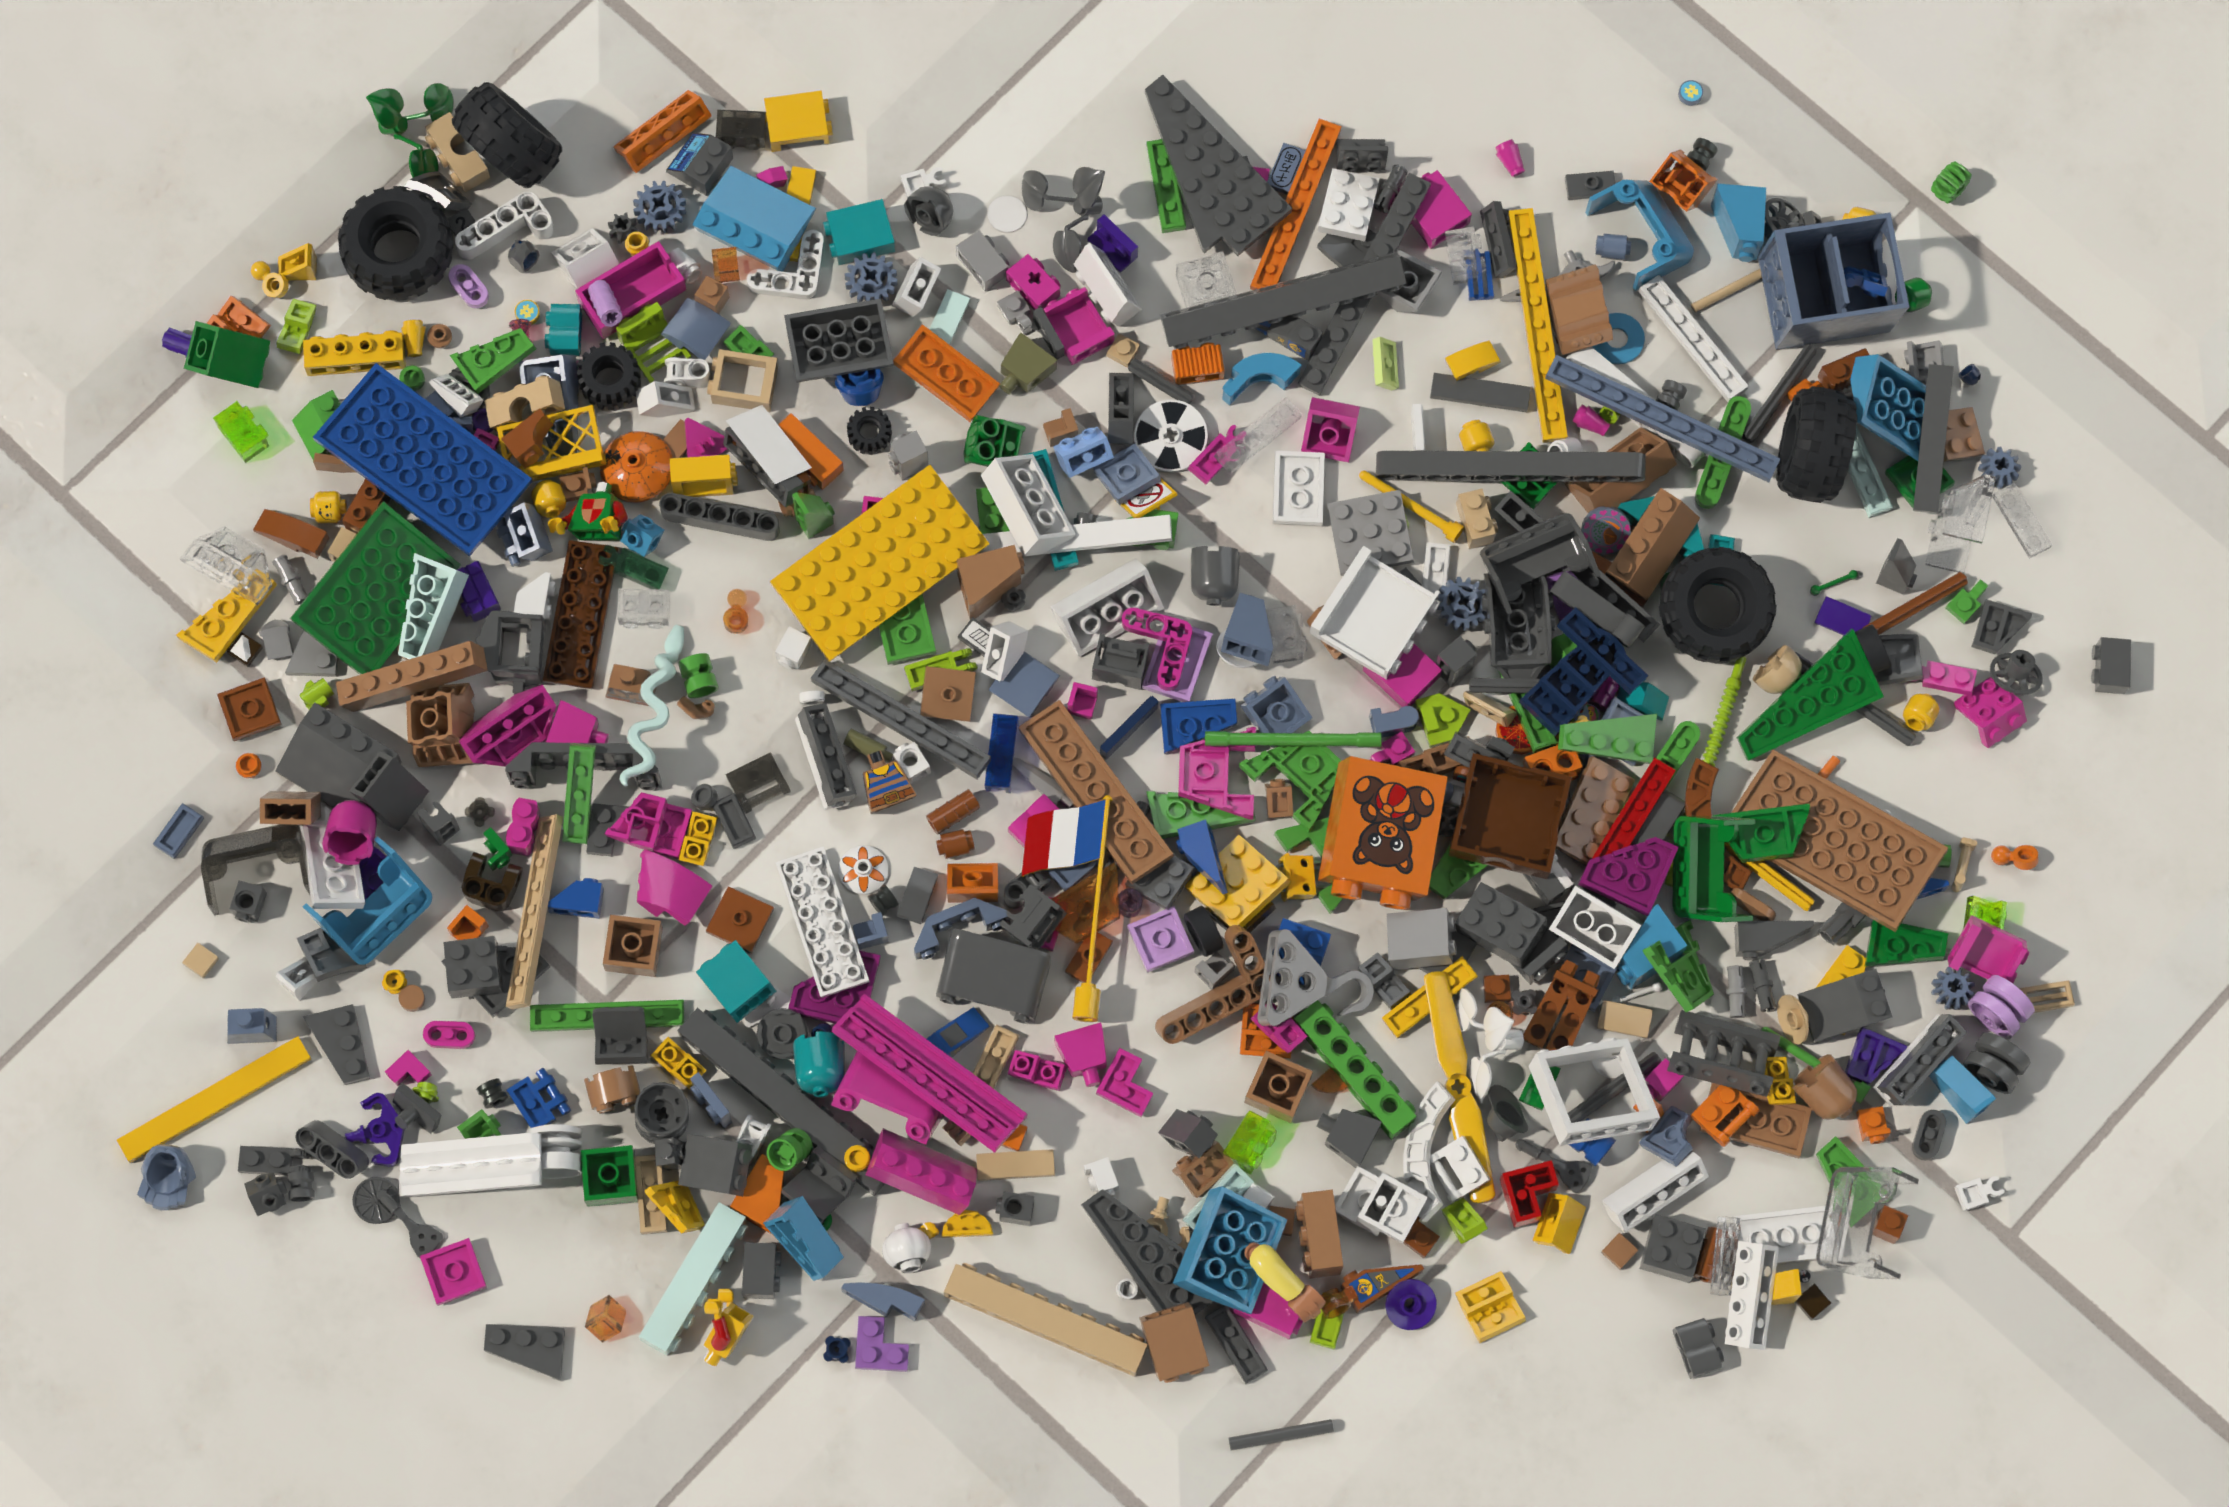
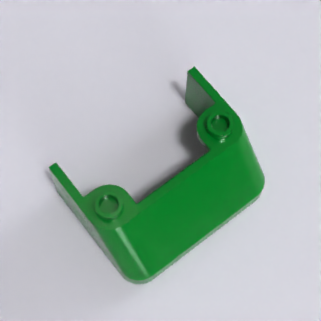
M1680 816L1676 819L1674 824V845L1679 848L1673 859L1672 906L1678 917L1714 922L1753 921V916L1736 914L1737 902L1735 897L1731 893L1723 891L1724 842H1732L1736 839L1739 831L1738 825L1755 824V819L1721 816Z

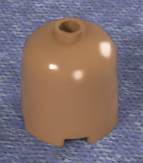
M1827 1054L1818 1059L1821 1063L1813 1069L1808 1065L1793 1081L1795 1086L1792 1088L1820 1118L1826 1120L1838 1117L1845 1118L1853 1111L1852 1106L1857 1098V1089L1835 1058Z

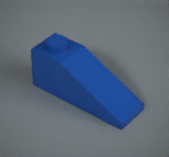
M1206 819L1177 829L1180 839L1176 840V844L1180 854L1185 853L1189 862L1222 894L1228 893L1214 834Z

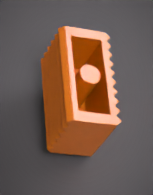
M1208 342L1201 344L1197 348L1186 346L1172 351L1171 361L1176 384L1182 385L1224 379L1225 371L1220 344L1214 345V343Z

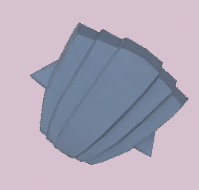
M158 1144L152 1147L146 1154L141 1167L143 1179L137 1195L144 1199L147 1204L160 1211L184 1205L188 1184L196 1178L194 1168L186 1152L182 1148L173 1145Z

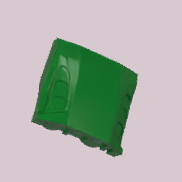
M980 415L975 416L967 432L963 453L965 463L988 467L995 458L1018 456L1022 434L1025 432L1026 427L1003 419L988 418Z
M1530 442L1521 450L1539 452ZM1500 481L1533 510L1558 483Z

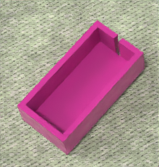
M658 241L576 289L575 293L578 303L581 304L582 309L604 340L617 332L616 327H618L619 323L612 327L605 326L597 315V311L588 293L589 286L596 280H605L609 284L620 306L622 320L637 315L640 309L648 304L652 305L658 302L660 306L686 291L685 279L675 264L671 263L669 255Z

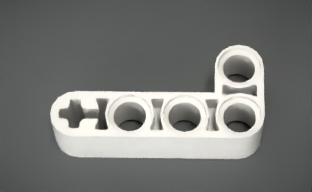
M523 192L459 232L455 238L458 254L462 259L472 260L526 225L536 238L541 240L548 239L554 232L552 218L534 193ZM526 204H534L530 209L523 208ZM505 217H513V220L510 222L503 221ZM540 222L548 223L543 228L537 227V224ZM487 229L493 230L490 235L482 234Z

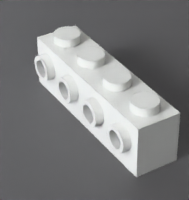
M1691 1150L1677 1167L1662 1160L1603 1199L1602 1202L1609 1218L1626 1233L1707 1179L1709 1175L1702 1159Z
M1738 1241L1728 1322L1725 1331V1344L1765 1350L1778 1259V1246Z

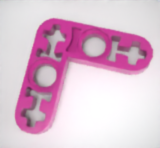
M1138 608L1126 609L1122 614L1121 622L1126 631L1166 641L1158 671L1157 683L1165 691L1174 690L1180 682L1192 638L1191 625L1182 619ZM1132 615H1135L1136 620L1144 622V617L1148 618L1146 629L1142 628L1143 623L1140 622L1130 625L1129 620L1126 618H1131ZM1159 620L1163 623L1164 628L1160 632H1154L1150 629V623ZM1168 623L1172 624V630H1170V635H1166L1168 631ZM1180 627L1185 628L1184 631L1187 633L1183 634L1182 638L1177 637L1176 632L1179 631ZM1173 649L1181 652L1182 657L1179 661H1172L1168 658V652ZM1169 667L1173 668L1172 678L1175 681L1171 680L1167 684L1162 676L1166 677Z

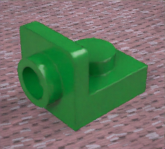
M490 827L483 833L486 840L483 844L494 855L487 861L490 869L494 871L497 868L502 869L510 862L512 853L509 847Z

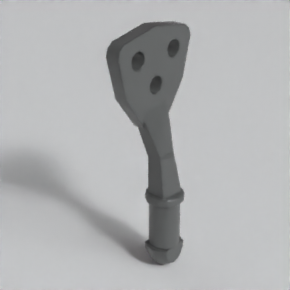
M1524 1139L1516 1141V1148L1534 1157L1535 1160L1543 1162L1552 1160L1554 1169L1557 1170L1563 1184L1573 1193H1579L1588 1182L1592 1170L1590 1164L1580 1161L1562 1162L1549 1156L1543 1149L1527 1143ZM1582 1168L1586 1169L1585 1173L1581 1172ZM1569 1171H1573L1574 1174L1569 1175ZM1577 1182L1579 1185L1575 1187L1573 1183Z
M379 1189L376 1194L378 1200L391 1211V1214H395L403 1221L409 1230L410 1244L417 1257L420 1258L421 1255L434 1251L443 1239L442 1233L431 1226L415 1223L408 1218L401 1209V1204H398L388 1194V1191ZM420 1234L424 1235L423 1239L419 1238ZM432 1236H437L436 1240H432L431 1238ZM420 1247H424V1251L421 1252L419 1250Z

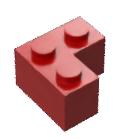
M1552 1160L1502 1173L1499 1180L1513 1227L1517 1228L1539 1222L1542 1217L1536 1196L1556 1191L1559 1186Z

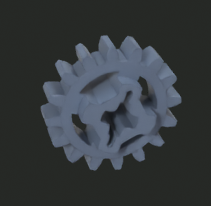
M653 181V187L651 188L645 184V192L637 191L639 199L633 200L636 207L633 209L634 215L638 216V223H644L645 230L653 227L656 234L659 228H662L664 233H667V227L669 226L675 230V222L682 223L681 215L686 214V208L683 207L686 205L685 198H681L683 196L682 191L678 190L675 192V184L666 187V181H662L661 186H658L656 181ZM672 199H673V200L675 201V203H676V208H675V209H674L673 206L671 205V203H672L671 200H672ZM644 205L649 209L647 215L644 212Z
M873 253L871 258L863 254V260L860 261L855 257V266H847L850 273H845V280L848 281L845 283L846 290H850L851 298L857 295V302L880 298L887 302L889 300L888 293L894 295L895 288L893 286L898 285V280L895 278L897 271L892 269L893 263L891 261L885 263V256L876 259V253ZM857 273H859L860 278L857 280V283H855V277ZM885 276H887V283L885 286H883L882 281L885 280Z
M1457 577L1455 583L1450 579L1447 581L1446 586L1442 585L1439 589L1441 594H1439L1438 598L1441 603L1437 610L1442 611L1438 616L1439 619H1447L1445 626L1452 623L1454 624V630L1462 626L1463 630L1467 631L1470 625L1475 629L1479 625L1478 621L1483 622L1486 618L1483 614H1487V611L1482 610V596L1485 593V589H1478L1479 582L1472 585L1470 584L1471 578L1468 577L1465 582H1462L1461 577ZM1448 594L1450 595V596H1449V599L1451 600V603H1450L1449 606H1447V597H1448ZM1458 602H1460V603H1463V602H1464V603L1466 604V606H1465V605H1461V606H1460ZM1475 602H1477V605H1478L1476 614H1475V611H1476V610H1475V608H1474V603H1475Z

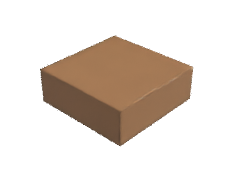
M1618 1233L1601 1253L1621 1270L1637 1253L1638 1249L1621 1233Z

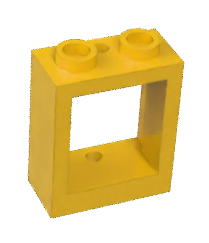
M729 455L670 459L673 493L691 497L734 495L733 486H738L736 464L731 463Z

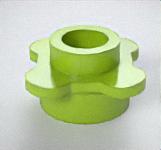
M419 1082L417 1087L412 1089L428 1104L439 1101V1097L436 1096L438 1088L432 1083Z

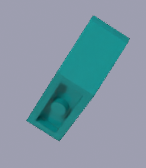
M1655 496L1620 503L1618 509L1625 513L1630 526L1636 527ZM1698 523L1679 551L1683 559L1704 549Z

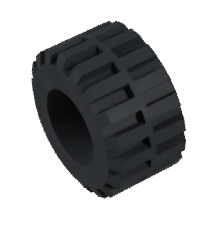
M605 342L599 343V348L591 347V353L585 352L582 355L583 361L579 360L577 376L580 389L585 399L588 398L589 403L593 406L597 403L599 409L603 410L604 406H608V410H614V406H618L619 409L623 408V403L627 402L630 404L633 401L632 396L636 397V391L641 387L638 362L634 358L633 353L630 350L626 352L625 346L621 344L617 348L616 344L610 342L609 346H605ZM605 368H617L623 372L622 378L612 385H602L595 380L597 374Z

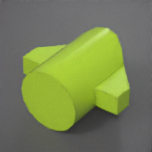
M322 678L316 683H313L312 680L308 681L299 696L304 701L307 709L310 710L314 703L321 707L330 704L327 699L334 695V692L325 679Z

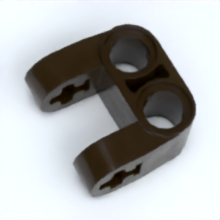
M473 852L461 886L465 898L472 904L494 911L506 910L516 893L523 867L510 863L500 884L481 878L486 866L487 856ZM471 886H480V891L477 894L468 893ZM496 893L505 894L500 902L492 901L493 895Z

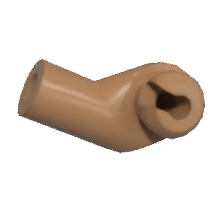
M683 696L677 702V706L693 719L708 718L714 713L715 705L711 700L694 704L686 696Z

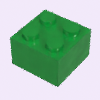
M633 1145L581 1150L584 1201L587 1207L638 1202L635 1150Z

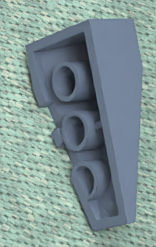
M557 355L519 362L521 384L534 382L535 378L540 376H549L559 381L561 385L565 410L559 412L578 408L579 381L576 355ZM558 419L554 422V426L551 429L561 435L568 422ZM572 426L565 438L576 444L578 429ZM548 431L545 439L550 449L553 448L559 437ZM563 440L556 453L559 455L569 454L573 446Z

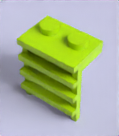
M658 302L644 306L637 315L632 318L627 317L618 324V327H616L620 343L625 346L627 351L630 350L633 353L640 370L650 383L654 382L651 374L665 366V359L671 357L678 358L681 355H684L686 359L692 358L683 346L681 349L677 348L646 368L643 364L645 361L673 344L668 339H665L640 356H637L635 353L638 349L661 336L662 331L668 324L664 318L663 309Z

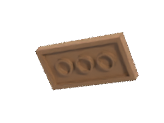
M1594 756L1590 757L1560 822L1556 849L1587 866V863L1592 859L1623 809L1635 779Z
M1711 1083L1708 1097L1715 1091L1719 1084ZM1739 1090L1760 1111L1754 1117L1751 1116L1729 1139L1799 1159L1812 1109L1799 1104L1770 1105L1765 1096ZM1738 1104L1716 1128L1719 1131H1723L1743 1108ZM1700 1126V1130H1699V1131L1704 1132V1133H1707V1132Z

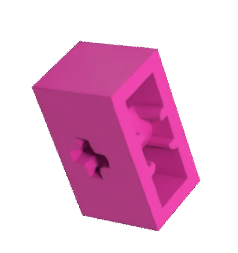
M1027 254L1006 271V281L1015 291H1019L1023 299L1033 310L1040 307L1044 309L1047 303L1060 297L1061 285L1056 277L1053 275L1049 276L1044 271L1043 264L1037 258L1033 259Z

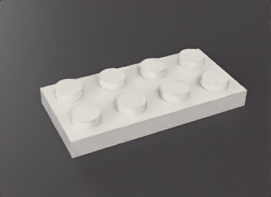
M315 821L311 825H300L312 908L363 909L365 899L359 864L345 865L335 861L334 856L329 854V852L325 853L323 850L322 842L328 821Z
M1831 1205L1731 1216L1728 1218L1735 1263L1738 1241L1778 1246L1777 1264L1839 1257Z

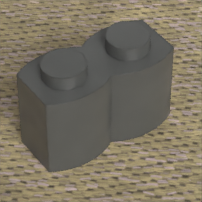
M1705 1318L1673 1329L1675 1341L1690 1379L1722 1368V1362H1724L1723 1353L1720 1347H1715L1712 1339L1715 1337L1714 1328L1710 1322H1706Z

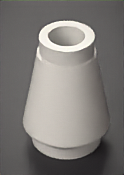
M680 248L670 252L671 263L675 264L688 284L700 278L702 270L698 262L681 251Z

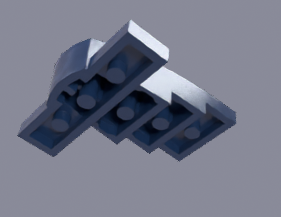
M1576 607L1559 622L1557 627L1577 647L1563 657L1519 701L1554 736L1560 732V725L1568 724L1592 699L1609 677L1631 695L1649 676L1626 655V651L1616 637L1601 628L1598 629Z

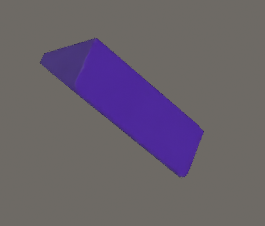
M1826 596L1814 623L1844 636L1851 628L1856 632L1868 625L1872 616Z

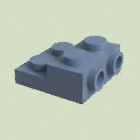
M1272 676L1263 683L1264 689L1258 693L1256 690L1250 692L1243 698L1245 703L1240 705L1252 724L1257 726L1261 733H1293L1313 718L1285 677L1276 678V676Z

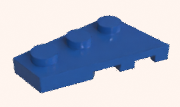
M1235 698L1160 704L1164 754L1179 749L1180 746L1205 738V731H1223L1237 725Z

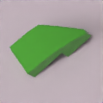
M742 325L723 342L730 351L768 357L774 356V353L762 341H757Z

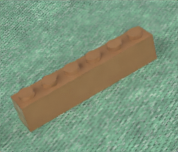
M467 641L336 682L339 705L352 712H356L486 672L488 670L484 647L472 641Z

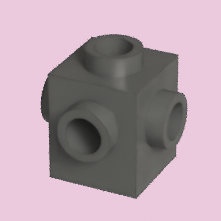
M273 1171L258 1175L255 1179L244 1183L248 1198L257 1216L276 1211L286 1204L284 1194L288 1193L282 1178L277 1180Z

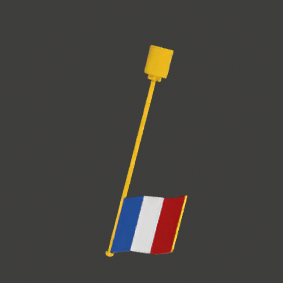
M1109 795L1104 796L1103 801L1078 808L1045 811L1028 817L1021 877L1041 870L1075 867L1099 860L1086 983H1081L1080 987L1075 988L1072 1019L1080 1022H1097L1101 990L1097 989L1096 984L1091 982L1110 802L1113 801Z

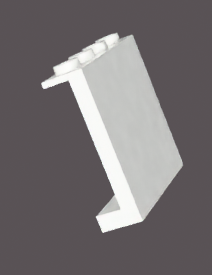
M1363 546L1312 623L1310 634L1384 679H1387L1390 673L1395 674L1402 663L1399 659L1402 654H1408L1415 643L1412 639L1415 634H1421L1428 623L1425 619L1428 614L1436 612L1441 603L1438 600L1440 591L1430 592L1372 557V551Z

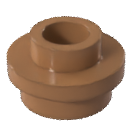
M436 324L429 329L427 339L433 347L444 348L450 344L452 333L446 325ZM439 332H442L444 334L441 338L435 337V335Z

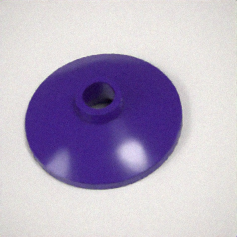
M1407 1279L1399 1282L1390 1290L1386 1298L1385 1308L1388 1318L1395 1326L1404 1330H1416L1425 1326L1433 1318L1437 1302L1433 1290L1425 1282L1417 1279ZM1408 1298H1412V1304L1405 1306V1301Z

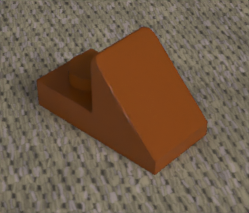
M1418 1216L1403 1243L1422 1258H1425L1440 1236L1422 1224Z

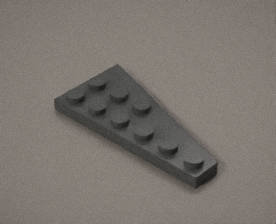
M1103 1189L1081 1204L1156 1312L1189 1302L1193 1308L1194 1315H1196L1214 1302L1173 1284L1186 1251L1181 1246L1152 1227L1147 1221L1133 1213L1128 1207Z

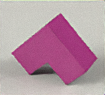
M409 1050L385 1071L386 1075L397 1086L409 1075L417 1083L425 1082L432 1076L431 1072Z

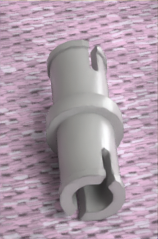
M281 555L274 559L272 563L282 578V586L288 589L294 604L300 605L308 595L300 582L301 577L299 573H295L287 555Z
M1728 966L1729 989H1726V994L1729 996L1730 1018L1746 1017L1744 995L1747 994V989L1744 988L1743 966Z

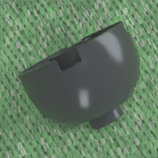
M920 187L904 203L905 213L913 224L917 222L922 226L919 230L931 236L939 235L948 227L952 220L954 212L952 202L945 191L936 187Z

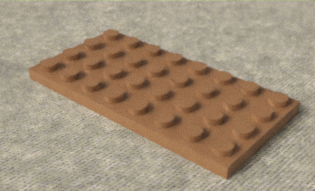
M1772 750L1731 813L1810 803V812L1794 856L1771 859L1769 861L1896 932L1946 855L1948 847L1781 753Z

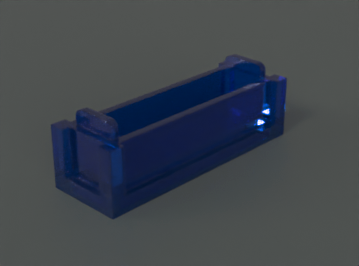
M993 713L988 755L991 756V762L986 769L984 785L986 791L995 789L1011 793L1012 788L1010 784L1017 726H1019V717L1017 715Z

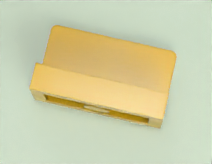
M1549 1193L1533 1241L1541 1245L1554 1246L1563 1253L1570 1254L1586 1207L1568 1195Z

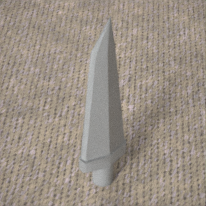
M1002 756L1056 806L1060 802L1068 808L1074 806L1055 779L1019 758Z

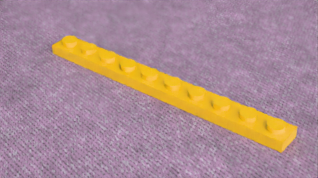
M1533 208L1509 210L1508 218L1542 442H1554L1568 438L1560 385L1545 379L1555 358V350Z

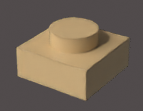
M1119 333L1107 351V357L1128 368L1140 349V344Z

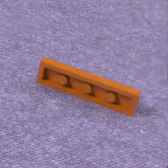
M687 90L614 145L613 148L626 159L632 171L637 173L708 120L712 115L702 98Z

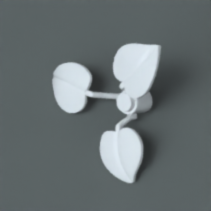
M1462 988L1455 1002L1461 1031H1468L1471 1025L1484 1029L1486 1046L1489 1050L1493 1051L1482 1055L1481 1059L1473 1057L1467 1070V1078L1471 1082V1093L1479 1103H1483L1492 1080L1491 1068L1486 1060L1499 1054H1505L1506 1050H1520L1524 1043V1037L1521 1030L1511 1029L1515 1021L1506 1016L1497 1007H1490L1487 1010L1483 1024L1476 1022L1474 1018L1477 1015L1478 1009L1475 998L1467 989Z

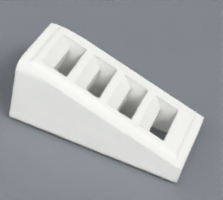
M449 374L436 377L429 382L460 418L477 412L484 401L478 394Z

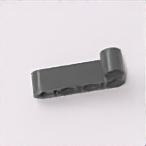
M1566 571L1561 574L1550 590L1555 597L1572 609L1576 607L1594 625L1612 634L1627 648L1633 645L1645 628L1637 619L1619 610Z

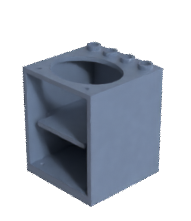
M1891 212L1774 230L1758 255L1776 350L1888 333L1909 308ZM1883 233L1888 241L1894 263L1897 285L1896 305H1893L1891 301L1892 292L1890 286H1888L1885 297L1880 295L1871 297L1863 292L1864 290L1861 289V286L1847 287L1843 268L1851 266L1860 270L1863 268L1887 277V267L1883 263L1882 258Z

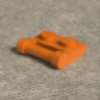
M1719 1085L1690 1117L1716 1142L1725 1147L1730 1142L1729 1138L1751 1116L1754 1117L1760 1110L1738 1089ZM1739 1104L1743 1110L1723 1131H1719L1716 1126Z

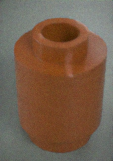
M964 829L940 834V840L936 841L939 855H944L945 859L969 854V851L975 850L970 830L964 831Z

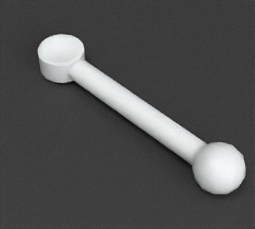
M1655 982L1652 987L1623 997L1615 996L1612 1002L1622 1004L1624 1001L1652 991L1660 992L1662 984Z

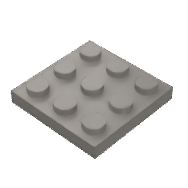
M1400 490L1327 503L1341 576H1344L1363 546L1372 551V557L1389 567L1414 563Z

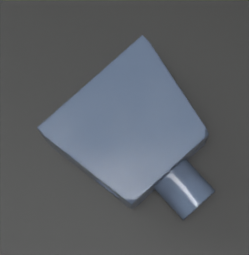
M264 1008L228 1010V1044L277 1042V1017Z

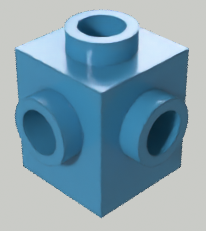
M640 514L634 519L626 521L622 528L624 533L620 542L625 544L631 551L645 557L657 548L665 530L655 524L649 517Z

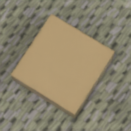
M197 943L182 963L204 979L219 958L200 943Z

